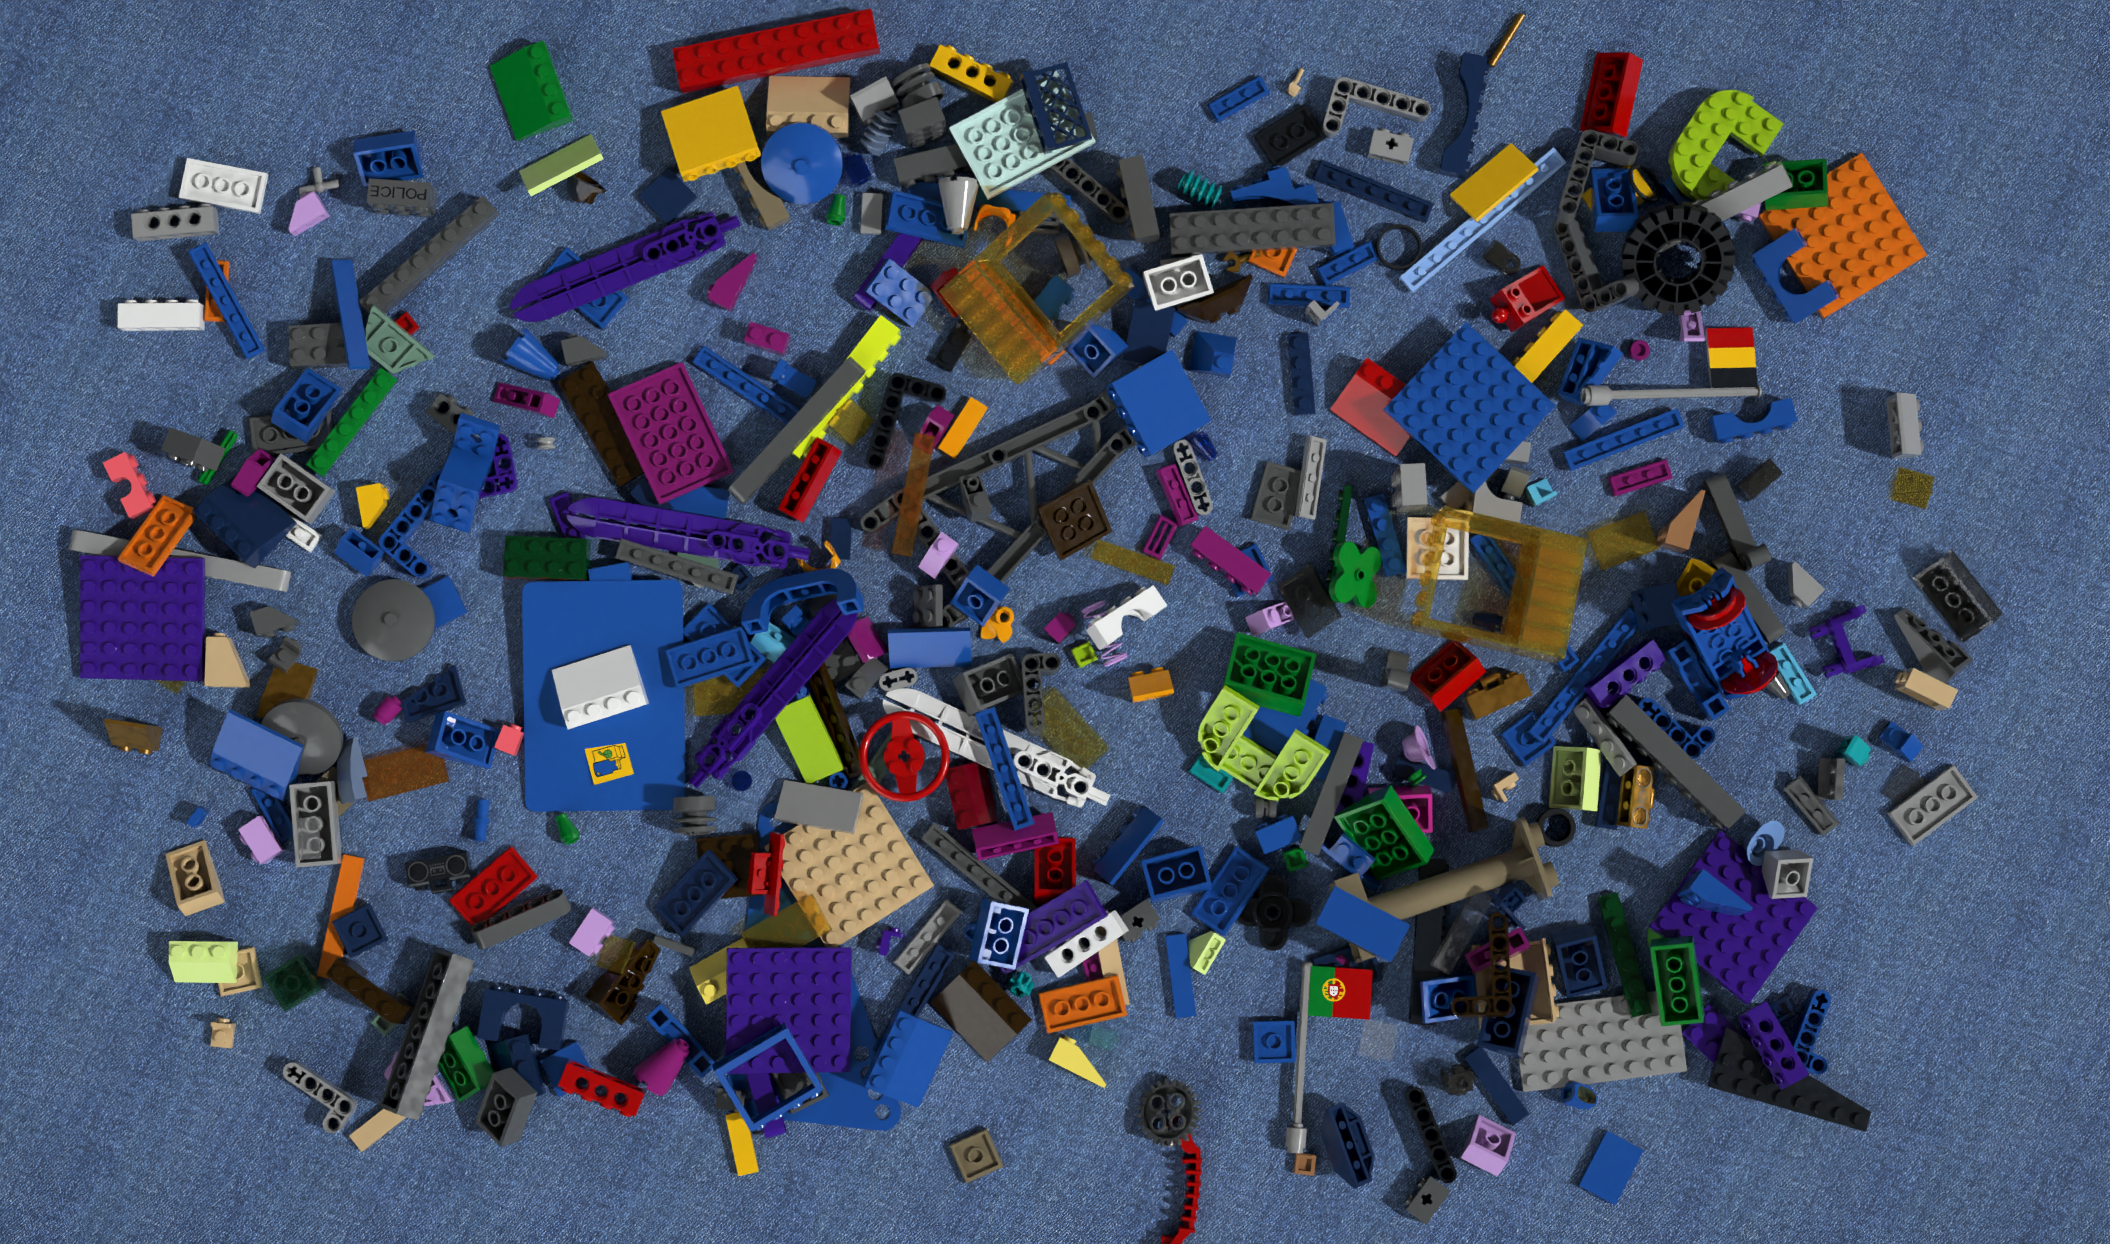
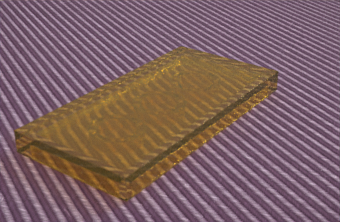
M770 668L757 669L739 688L725 675L694 684L695 717L730 714Z
M1056 688L1043 698L1045 723L1042 735L1061 756L1073 761V763L1081 768L1088 769L1110 749ZM1037 703L1032 709H1037L1039 704ZM1034 716L1032 724L1038 728L1036 716ZM1073 768L1077 774L1080 773L1078 770Z
M812 893L779 911L777 916H770L743 931L741 935L748 948L802 947L831 931L832 928Z

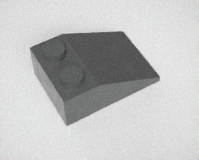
M1013 653L966 671L952 679L968 716L1023 694L1022 673Z

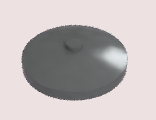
M398 579L383 580L367 588L358 598L352 613V628L359 645L373 657L391 662L403 661L419 654L430 642L435 629V611L428 596L416 585Z
M301 698L281 701L266 713L261 722V725L304 745L298 775H315L327 770L335 763L342 750L343 733L338 720L327 708L317 702Z

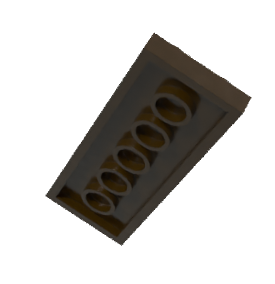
M594 362L558 381L559 386L618 486L622 487L644 474L608 398V394L611 391Z

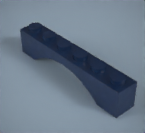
M1464 52L1461 57L1458 78L1466 96V119L1460 135L1453 144L1444 150L1438 174L1462 179L1465 173H1469L1471 162L1467 160L1468 155L1473 153L1475 143L1471 141L1472 135H1476L1478 129V122H1475L1476 114L1480 115L1482 103L1479 102L1480 95H1484L1486 83H1483L1484 75H1488L1490 64L1487 63L1488 57Z

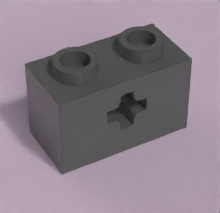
M1147 898L1120 916L1129 930L1122 937L1126 942L1130 940L1133 943L1142 937L1140 934L1145 929L1151 931L1159 925L1157 921L1160 920V917ZM1135 916L1137 918L1142 917L1141 927L1137 925L1133 927L1132 923Z
M1429 1174L1427 1177L1423 1176L1416 1185L1418 1187L1414 1194L1410 1193L1404 1201L1406 1204L1404 1208L1425 1225L1451 1192ZM1423 1194L1428 1195L1430 1201L1422 1203L1423 1199L1421 1196Z

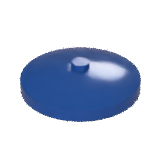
M794 122L779 128L768 139L762 152L761 168L767 185L780 198L796 204H810L825 198L837 186L843 170V157L837 141L826 129L809 122Z

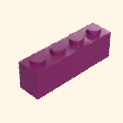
M1204 526L1190 545L1191 553L1200 560L1202 558L1207 560L1209 567L1217 572L1220 570L1225 573L1224 577L1233 584L1235 582L1242 586L1241 590L1249 596L1252 594L1257 596L1271 577L1270 572L1207 526Z
M1053 812L1032 816L1035 824L1017 831L1014 830L1011 821L972 829L978 861L1059 844Z

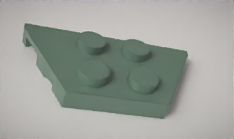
M374 304L371 306L365 338L368 354L392 374H395L407 367L410 368L417 365V363L434 358V354L377 306Z

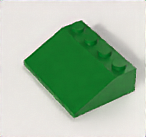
M544 40L526 46L490 65L517 142L574 121Z
M1237 632L1222 688L1226 685L1258 706L1300 717L1305 705L1316 654Z
M1391 785L1370 793L1334 816L1346 836L1375 858L1369 869L1377 881L1427 864L1434 852V848Z

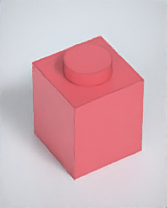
M510 723L509 726L503 725L494 748L516 756L524 739V732L521 731L522 727Z

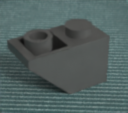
M980 473L960 477L963 506L969 523L988 519L992 507Z
M271 606L249 612L256 635L264 637V639L276 636V632L282 630L284 633L296 629L295 626L300 625L298 619Z

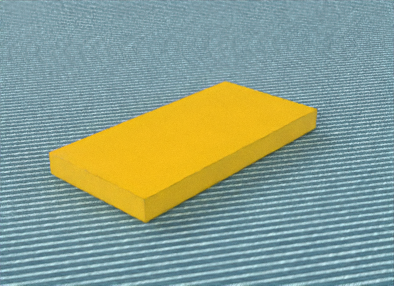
M1510 143L1450 194V197L1478 222L1538 171V167Z

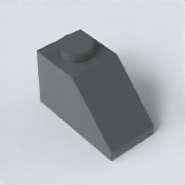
M577 334L568 335L565 337L566 339L561 340L565 362L568 367L608 358V354L603 349L582 336H577Z
M1515 466L1507 469L1499 490V494L1503 495L1502 498L1511 501L1520 499L1531 472Z
M875 658L866 662L845 686L862 700L880 680V677L887 672L888 668Z

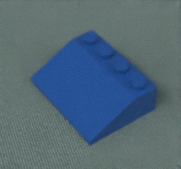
M229 710L213 748L210 766L268 793L272 797L284 801L290 793L289 785L296 784L304 745Z
M897 1007L862 1083L873 1091L919 1108L952 1037L953 1031Z

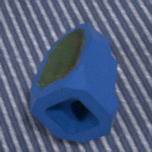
M1573 1081L1563 1087L1560 1100L1567 1106L1580 1110H1590L1597 1105L1598 1096L1591 1087Z

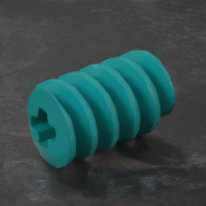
M1193 169L1188 173L1186 172L1177 190L1184 187L1183 194L1191 191L1190 198L1198 195L1197 202L1205 199L1204 206L1207 207L1212 203V210L1222 193V186L1220 185L1215 189L1214 181L1208 185L1207 177L1201 181L1200 173L1194 177Z

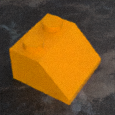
M1163 667L1151 669L1152 673L1144 674L1143 671L1131 673L1132 677L1128 678L1132 703L1173 695L1174 689L1169 670H1164Z

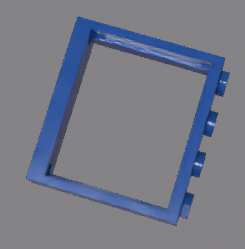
M785 1022L712 1064L715 1074L751 1132L761 1130L769 1121L781 1118L786 1111L791 1108L796 1109L800 1107L803 1101L808 1098L817 1097L824 1090L820 1080ZM786 1038L812 1084L751 1119L724 1074Z

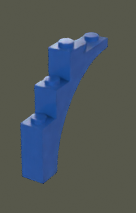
M1281 165L1269 169L1270 171L1266 174L1267 181L1258 179L1252 182L1253 185L1246 187L1244 184L1238 185L1230 192L1232 203L1245 200H1266L1285 206L1319 204L1314 184L1308 185L1305 182L1297 185L1296 189H1294L1287 166L1281 168ZM1334 200L1326 201L1322 204L1333 203L1335 214L1336 246L1329 247L1333 256L1347 253L1353 250L1354 244L1340 201L1334 202Z

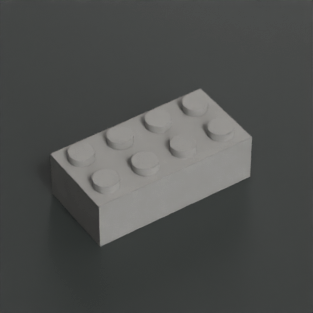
M336 781L289 785L296 868L342 863Z

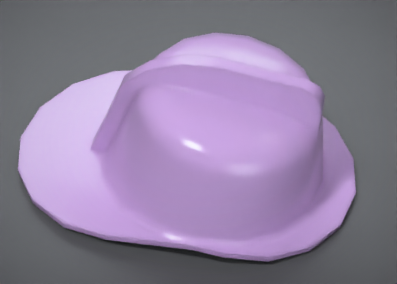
M1415 726L1414 732L1406 736L1402 741L1405 757L1412 762L1427 761L1430 767L1435 770L1436 767L1429 752L1426 737L1419 726Z

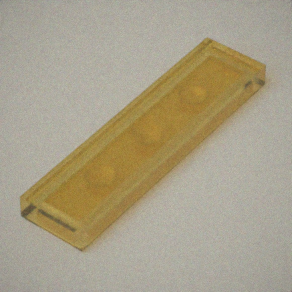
M1097 540L1091 557L1093 560L1165 585H1169L1175 568L1174 565L1102 540Z

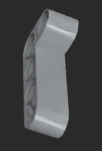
M299 1061L291 1062L284 1066L283 1076L286 1080L330 1108V1111L323 1120L324 1130L328 1133L342 1130L357 1108L356 1099ZM296 1067V1072L298 1074L292 1075L293 1071L291 1070V1068ZM309 1077L314 1078L316 1081L314 1088H310L307 1084ZM326 1089H330L333 1092L331 1100L327 1099L324 1095ZM344 1100L350 1103L348 1111L342 1109V1102ZM331 1118H336L339 1122L336 1129L330 1125Z

